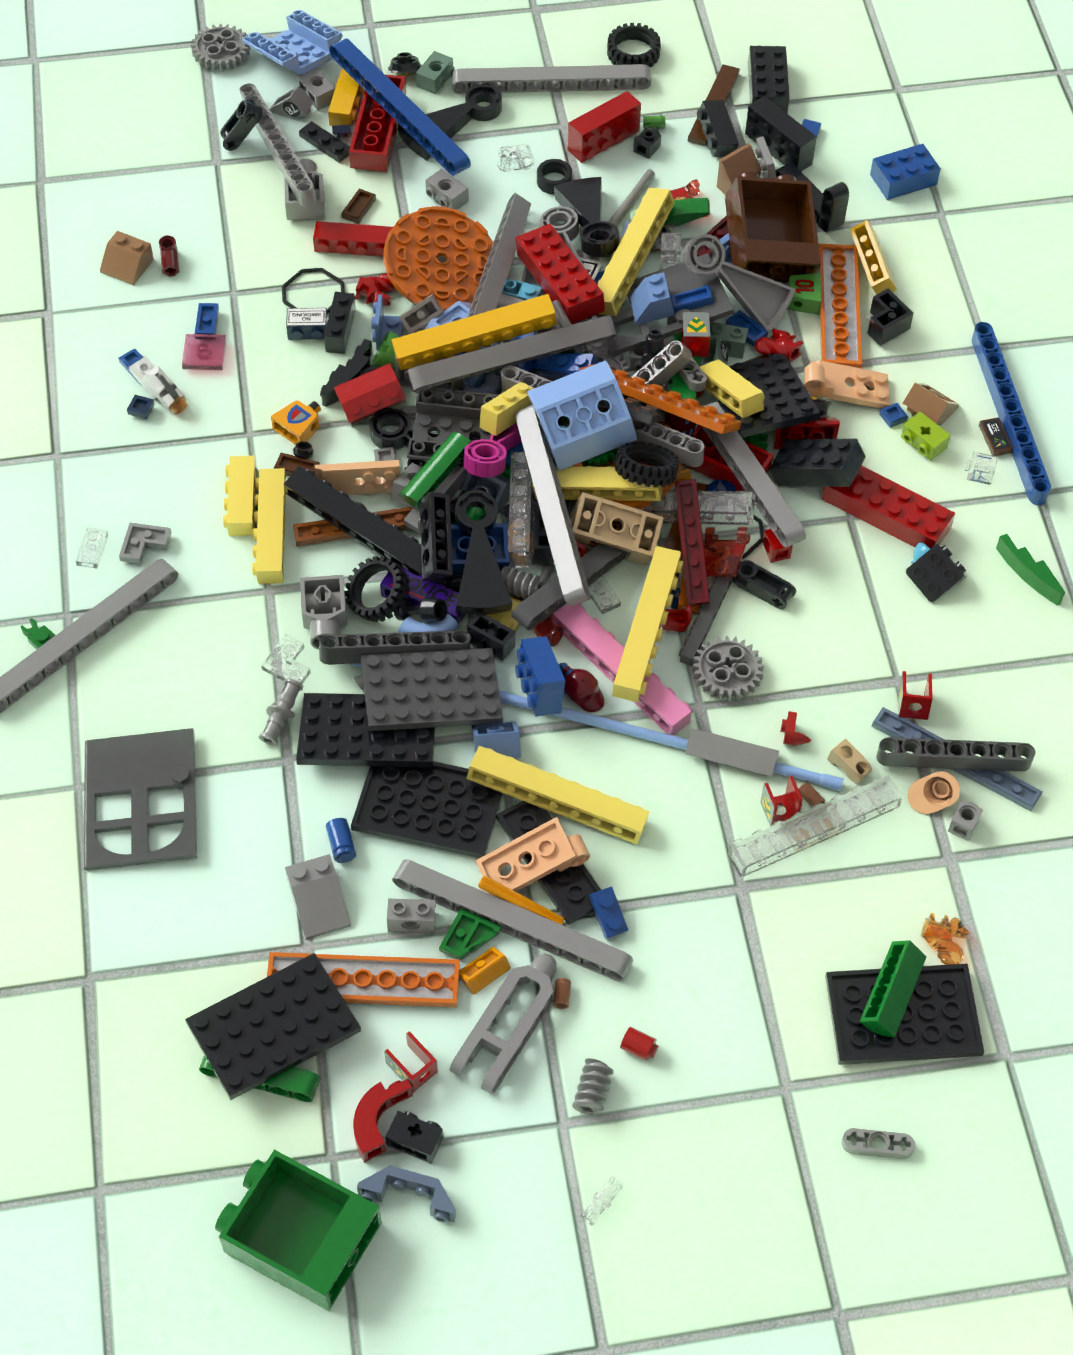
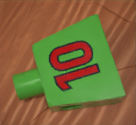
M821 273L791 275L788 286L796 290L788 309L819 315L821 307Z

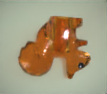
M930 913L929 918H926L920 936L926 940L933 950L938 952L937 957L941 960V963L950 965L960 964L964 955L960 945L952 941L953 937L965 939L966 935L970 933L958 918L954 917L949 922L948 915H945L940 922L935 921L934 913Z

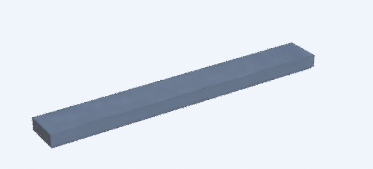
M882 707L871 726L894 738L943 739L904 717H898V714L885 707ZM952 769L1031 812L1043 792L1005 771Z

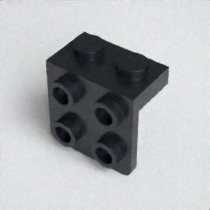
M939 544L934 545L906 569L908 577L930 602H935L956 583H961L967 578L964 574L967 570L959 561L955 563L950 556L953 554L946 545L942 547Z

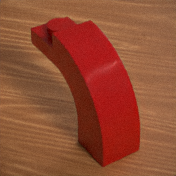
M408 1079L395 1081L386 1090L382 1082H379L370 1088L358 1103L354 1114L353 1130L356 1147L364 1163L386 1152L385 1141L377 1128L378 1121L387 1109L413 1096L412 1086Z

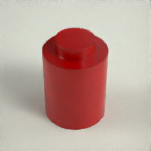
M630 1026L622 1039L620 1049L647 1061L649 1057L652 1059L655 1057L659 1045L656 1044V1038Z

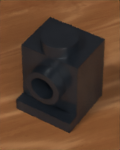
M645 128L639 136H635L633 152L650 159L661 146L662 135L654 128L651 130Z

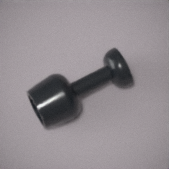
M425 597L420 601L419 606H411L407 600L403 599L402 601L405 605L403 607L398 606L397 608L400 611L397 614L394 613L399 621H404L411 614H419L421 620L426 623L438 622L446 618L447 604L443 599Z

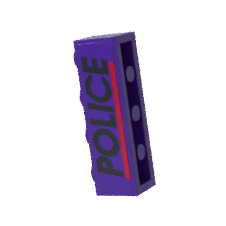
M402 568L410 582L407 584L410 586V591L406 593L409 595L407 601L411 606H419L420 601L425 597L443 599L447 604V614L451 615L460 625L466 614L455 612L459 592L452 591L442 584L423 582L422 576H417ZM389 571L380 583L381 596L384 598L390 595L393 587V576Z

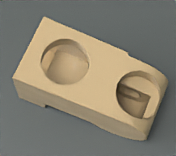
M846 738L831 750L827 758L832 765L836 764L854 783H859L872 772L869 762Z

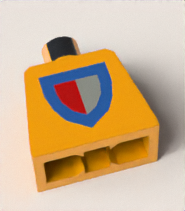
M295 400L271 416L272 429L294 445L301 441L308 442L319 428L317 413L321 411V407L315 401L306 406L299 400Z

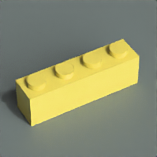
M718 359L700 367L707 376L705 390L740 417L745 418L764 410L763 401L765 397L763 392L751 384L750 381L740 376L739 373L732 370L728 365Z
M229 456V465H225L226 477L229 478L228 481H225V494H228V498H224V510L227 511V515H223V526L228 529L229 536L253 535L256 494L255 456Z

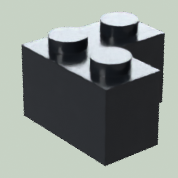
M888 288L873 296L870 313L873 316L870 317L867 334L881 346L911 328L914 312Z

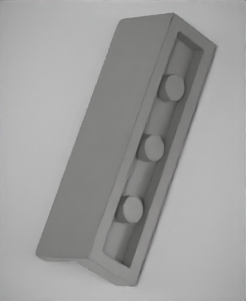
M457 465L434 492L448 494L451 499L464 484L469 472H467L464 466ZM413 508L404 519V525L421 535L420 509Z
M691 728L685 754L772 776L779 750Z

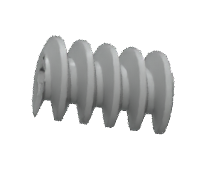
M505 566L501 571L510 596H516L525 600L546 584L545 580L540 582V577L537 575L533 577L531 573L518 572L515 568L511 570L509 566Z
M586 1058V1065L583 1066V1074L580 1076L581 1083L578 1084V1092L574 1096L576 1101L572 1103V1107L580 1113L591 1115L596 1111L604 1109L603 1105L598 1102L606 1101V1097L601 1093H607L609 1088L603 1084L611 1083V1078L606 1075H612L614 1070L600 1060Z

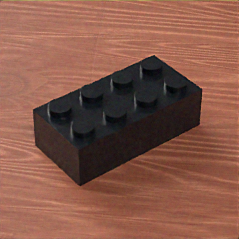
M750 46L748 55L750 105L765 96L787 113L790 96L786 46Z
M765 96L748 106L745 134L750 139L756 142V138L763 136L770 154L783 165L793 163L802 172L813 164L817 136Z
M785 439L769 470L778 486L850 487L866 456L858 439Z

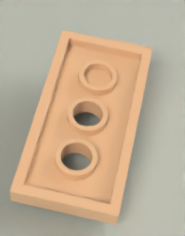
M821 360L810 361L809 365L804 369V387L812 396L883 409L890 405L889 380L886 373ZM845 382L851 383L853 387L848 386Z
M399 460L315 465V473L317 478L328 481L334 489L343 491L347 495L392 493L393 482L400 475Z
M555 817L477 859L476 863L482 876H487L516 892L557 869L561 872L570 866L575 867L589 860L590 854L581 835L576 834L567 837L559 819ZM524 855H532V860L529 864H521V859ZM506 865H510L512 868L511 872L506 876H502L501 869Z

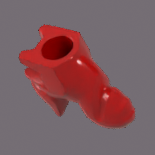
M387 273L380 274L378 277H360L355 290V300H358L363 295L366 297L367 305L370 302L374 304L378 300V294L383 297V306L390 305L389 300H391V296L382 292H392L396 288L391 283Z
M773 328L771 338H759L754 344L756 352L762 355L785 354L791 363L801 356L800 348L804 342L798 341L794 343L795 335H790L787 331Z

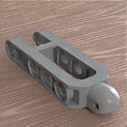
M546 953L540 954L531 965L513 968L454 1057L450 1065V1072L461 1077L468 1063H472L480 1049L483 1048L498 1057L486 1074L481 1089L491 1095L496 1092L553 1002L552 994L554 991L551 981L557 969L554 957ZM530 980L540 985L541 990L508 1041L489 1032L494 1023H498L499 1015L506 1004L509 1005L511 1003V997L519 985L522 986V984L529 983Z

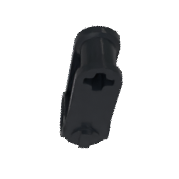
M250 99L241 101L237 109L221 128L220 135L223 138L224 149L228 151L236 150L254 126L259 123L263 111L262 107L256 105L255 101Z
M750 560L739 562L736 573L732 577L733 582L739 588L782 610L786 608L790 597L797 593L796 588L790 582Z

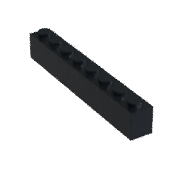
M298 466L284 483L286 495L378 555L391 559L401 568L406 569L412 574L422 576L421 544H419L416 538L411 535H405L399 527L394 524H388L379 514L371 513L362 503L354 502L345 492L337 491L328 481L320 480L309 469H303Z

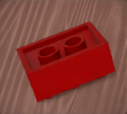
M390 363L334 387L350 425L371 417L378 411L392 408L406 401V397Z
M821 417L820 420L773 430V450H780L785 439H837L840 421L836 418Z

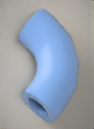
M447 614L444 620L432 623H420L408 617L399 627L398 633L456 631L459 625L449 614Z

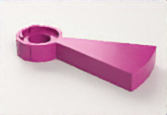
M517 423L497 436L491 434L489 440L480 439L467 444L464 450V468L467 472L478 477H495L503 473L506 467L507 451L522 442Z

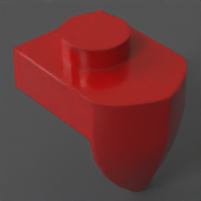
M687 605L682 610L666 609L668 618L666 625L661 624L662 629L685 632L692 620V607Z
M788 711L787 719H782L780 732L784 733L783 744L797 746L811 742V739L806 735L795 732L797 712Z

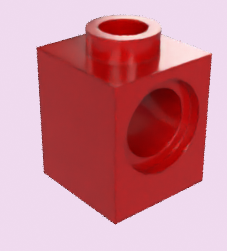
M771 528L765 530L762 543L770 563L790 559L793 545L786 548L783 547Z

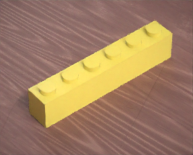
M555 466L564 500H577L582 492L607 500L661 501L663 487L660 485L659 487H653V485L646 487L645 484L637 485V482L631 483L629 479L625 480L622 476H619L612 466H570L560 471ZM533 485L532 487H533V490H534L535 498L537 499L536 492H535L534 485Z
M285 468L259 469V477L255 478L256 490H259V494H255V507H258V511H254V523L257 524V528H254L253 536L254 541H257V545H253V558H256V563H252V574L257 576L258 584L283 583Z

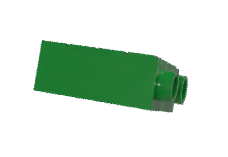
M274 1149L266 1163L257 1159L250 1166L243 1181V1187L249 1190L238 1206L230 1202L224 1207L217 1219L215 1230L221 1233L219 1239L224 1253L298 1295L305 1297L323 1309L330 1311L382 1224L380 1207Z

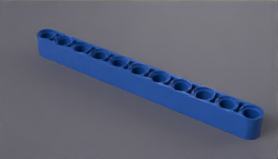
M345 38L329 46L331 57L449 174L455 176L470 168L471 162L467 154L349 39Z
M979 322L975 325L971 340L998 417L1012 444V455L1027 497L1032 504L1043 505L1051 489L1049 478L993 327L987 322Z

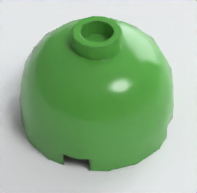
M391 331L387 332L379 346L378 353L374 356L372 366L382 367L390 363L393 371H395L396 355L391 339L400 337L399 335Z

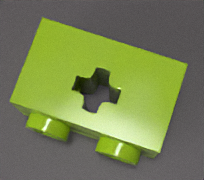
M921 411L903 425L901 438L906 443L913 446L921 455L926 456L931 461L948 448L951 437L948 432Z

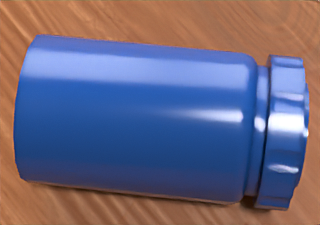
M335 818L328 821L325 827L334 861L346 863L353 860L357 854L347 819Z

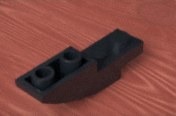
M364 339L361 345L356 347L354 356L347 361L346 366L339 364L336 370L331 372L329 381L326 385L322 386L320 391L322 406L327 407L339 401L334 387L357 378L360 372L371 366L370 358L373 355L372 341Z

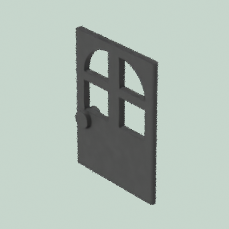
M708 253L697 257L703 264H708L711 261ZM684 262L636 278L627 294L631 305L630 297L643 279L663 272L665 273L670 296L710 286L714 303L690 310H679L674 315L676 323L656 329L661 331L664 339L683 332V312H708L710 322L734 314L732 305L716 273L706 276L695 275L686 268ZM632 305L630 308L619 311L617 316H611L614 327L635 320ZM597 314L596 316L597 318H600L606 315ZM648 324L639 325L642 335L623 336L617 334V336L606 340L612 357L645 346L646 336L650 331Z
M194 728L86 740L84 767V870L197 858ZM171 788L183 790V812L149 815L148 791ZM131 793V818L96 821V797ZM184 823L180 834L173 842L161 849L149 852V827ZM131 829V854H118L105 849L98 842L96 833Z

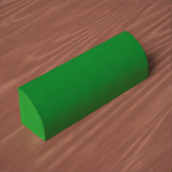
M452 432L398 496L419 510V501L429 492H434L464 458L465 446L471 441L457 432Z
M911 940L892 941L860 1019V1023L866 1028L883 1036H896L927 957Z

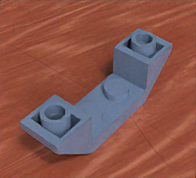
M388 1166L358 1182V1195L373 1203L375 1201H383L388 1184H391L393 1188L398 1190H414L416 1194L423 1197L432 1195L430 1216H434L435 1220L443 1223L448 1221L455 1222L456 1209L438 1178Z

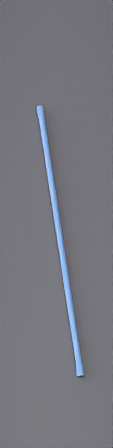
M350 664L361 667V664ZM499 691L501 703L532 710V708L528 707L526 697ZM562 707L560 714H552L555 717L686 750L688 739L565 707ZM776 762L773 772L787 777L793 776L795 779L811 782L837 791H841L844 780L841 777L825 773L821 774Z

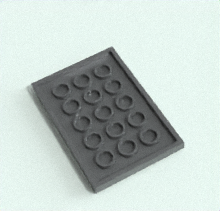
M492 648L361 655L368 731L503 723Z

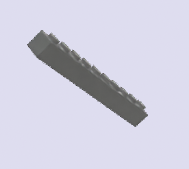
M741 557L727 559L726 561H729V566L726 568H729V570L723 575L715 576L714 585L709 588L710 604H704L703 607H700L699 617L695 618L694 627L690 628L689 637L684 641V648H681L679 651L680 662L693 666V659L696 656L697 649L700 650L730 588L733 581L732 577L736 573L738 563L741 562Z

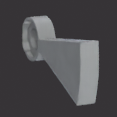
M564 206L548 209L540 218L541 227L550 223L584 267L571 243L579 234L577 213L573 209ZM556 222H566L562 226L553 225Z
M709 234L696 236L690 239L683 249V262L691 273L698 276L716 273L749 316L767 331L779 321L793 298L796 289L725 262L724 246L715 236ZM700 246H706L712 252V259L708 264L701 263L697 258V250Z

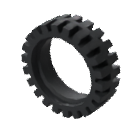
M625 23L623 27L619 25L609 34L607 56L613 65L643 64L653 67L660 57V36H658L657 32H654L652 27L648 29V25L642 27L641 23H637V26L634 23H630V26ZM627 40H638L648 44L651 49L642 54H628L619 50L617 45Z
M628 442L618 448L614 468L619 476H622L625 480L629 479L631 483L637 482V485L645 484L646 487H650V485H653V487H659V485L666 487V485L669 486L675 482L680 461L678 456L674 455L672 451L668 452L669 449L667 448L661 449L659 445L653 446L652 443L647 445L644 442L639 444L632 442L630 444ZM641 463H647V464L654 465V466L644 465V464H641Z
M373 556V560L367 558L365 559L366 564L360 562L358 564L360 568L352 570L355 574L348 577V580L351 582L346 583L345 587L348 590L345 591V596L347 597L346 601L349 607L356 614L368 621L378 622L379 620L382 622L386 621L385 617L388 619L392 618V612L397 614L400 611L397 608L398 606L403 607L405 605L402 600L408 599L409 595L406 592L410 591V586L407 585L410 582L406 577V572L397 563L383 556L380 558ZM389 571L393 576V587L390 595L376 607H365L362 603V590L365 583L376 573Z

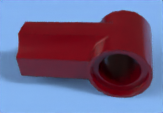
M165 235L159 239L162 273L171 277L179 273L178 249L175 238Z

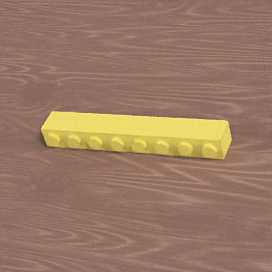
M649 188L643 196L642 202L635 211L631 223L628 224V228L621 238L619 246L614 251L610 263L606 266L602 278L598 281V287L604 293L605 311L599 313L600 315L617 316L675 204L670 189Z
M659 546L655 548L613 684V697L638 703L640 695H645L648 683L645 682V678L650 677L653 667L650 661L651 659L655 660L658 647L655 644L656 641H661L663 629H660L661 624L666 625L668 618L666 608H671L674 596L671 594V591H676L679 579L676 578V574H681L683 561H680V551Z
M482 746L478 747L469 766L468 780L636 845L639 842L650 811L640 806L629 804L619 798L603 794L596 789L585 787L575 781L559 777L555 773L546 772L534 765H528L513 757L502 755Z

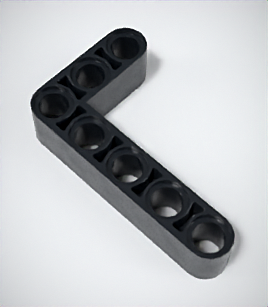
M793 163L775 170L776 177L792 175L796 180L810 181ZM811 182L816 224L825 233L842 226L845 222L849 200L847 185L844 182H839L825 189L822 193Z

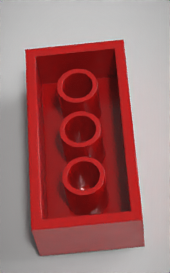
M626 91L568 122L567 150L582 163L602 151H606L613 145L622 142L624 139L635 135L640 131L641 103Z

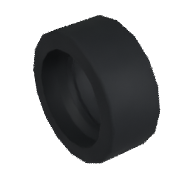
M561 159L545 160L537 168V185L545 193L554 194L555 185L572 181V168L566 161ZM548 173H559L565 176V178L553 181L546 179L544 176Z

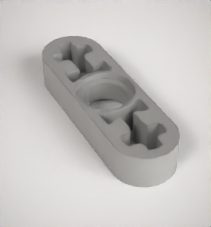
M691 358L689 363L677 373L690 390L696 392L703 391L706 388L707 376L695 360ZM685 368H689V369H692V371H687V370H684V369H685Z
M850 1128L845 1131L841 1141L842 1147L846 1152L868 1156L907 1159L915 1149V1141L910 1135L887 1131ZM851 1136H854L855 1140L859 1141L856 1146L851 1145V1141H848ZM865 1137H868V1140H867V1142H866V1147H863V1146H864V1143H865V1142H863V1141H864ZM880 1138L884 1141L885 1147L883 1149H876L872 1146L871 1140ZM890 1140H893V1147L889 1150ZM903 1141L905 1142V1146H907L906 1151H902L901 1146L896 1145H899L900 1142Z

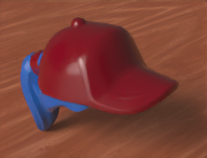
M560 663L559 667L565 679L564 693L587 712H596L602 709L604 706V696L594 675L587 670L572 669L567 663Z

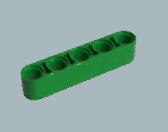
M203 1056L199 1071L207 1076L217 1078L206 1057ZM293 1067L254 1089L303 1102H312L320 1076L314 1072Z

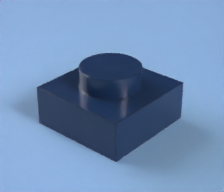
M351 125L332 126V132L337 134V137H348V133H351Z
M135 394L127 408L128 415L147 419L155 405L154 399Z

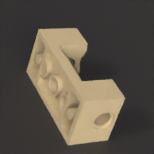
M582 492L575 503L571 525L576 542L587 546L592 540L628 551L627 560L647 565L653 558L664 517ZM615 520L621 522L622 530H615L612 527V522Z

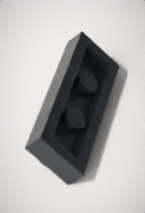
M311 121L299 130V137L338 163L349 156V145Z

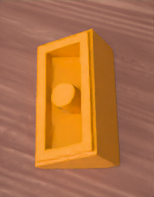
M493 946L460 969L459 979L471 993L476 994L510 970L511 967L506 955Z

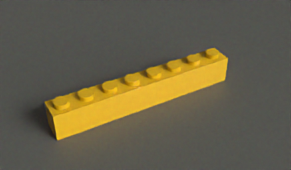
M549 294L391 340L400 370L411 369L414 366L431 363L441 358L451 357L465 351L469 352L479 347L489 346L503 340H510L513 337L530 334L537 330L548 329L557 325L556 313Z

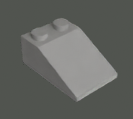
M330 854L285 867L289 888L306 940L351 926Z

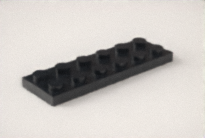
M521 801L496 814L497 821L511 841L552 820L546 809L525 801ZM526 854L522 857L526 864L531 862L532 855ZM584 864L575 867L570 866L561 872L557 869L538 880L567 925L594 911L589 895L601 889Z

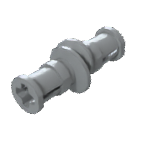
M290 678L285 679V686L277 698V703L273 702L266 709L269 717L263 733H260L258 738L268 745H277V738L281 729L285 726L287 717H295L291 708L295 704L299 691L303 690V685Z

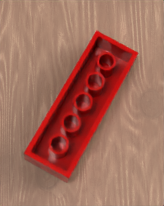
M386 75L405 95L407 94L405 76ZM364 91L349 149L350 168L387 172L398 130V122L366 91Z
M550 223L515 237L518 257L544 292L549 294L551 301L558 300L571 324L605 311L604 293Z
M862 465L850 487H824L821 499L913 547H916L918 543H924L930 549L936 544H941L952 528L956 514Z

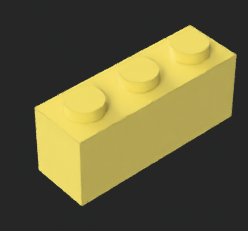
M519 382L481 406L479 428L497 436L517 423L515 412L532 405L527 391L534 388Z

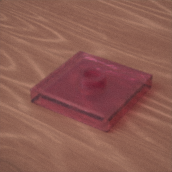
M186 334L182 369L223 370L226 335Z

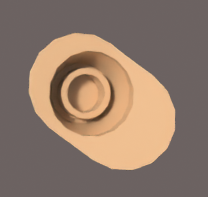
M943 771L935 772L912 783L908 789V802L919 813H934L951 806L960 797V786L956 778L950 773Z

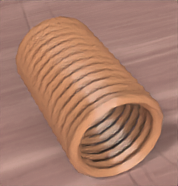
M809 782L800 786L799 791L802 798L814 810H818L824 805L825 799Z
M558 978L555 981L553 1006L558 1009L569 1007L571 981L567 978Z

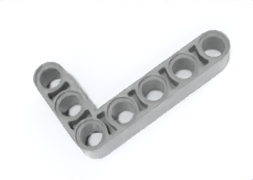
M673 341L637 371L632 378L640 377L645 379L647 384L662 386L689 363L692 358V352L680 341Z

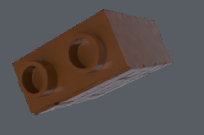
M746 172L737 176L725 195L732 265L776 282H788L791 275L814 274L821 265L811 181H799L792 175H781L775 179L760 178L759 174L755 172Z

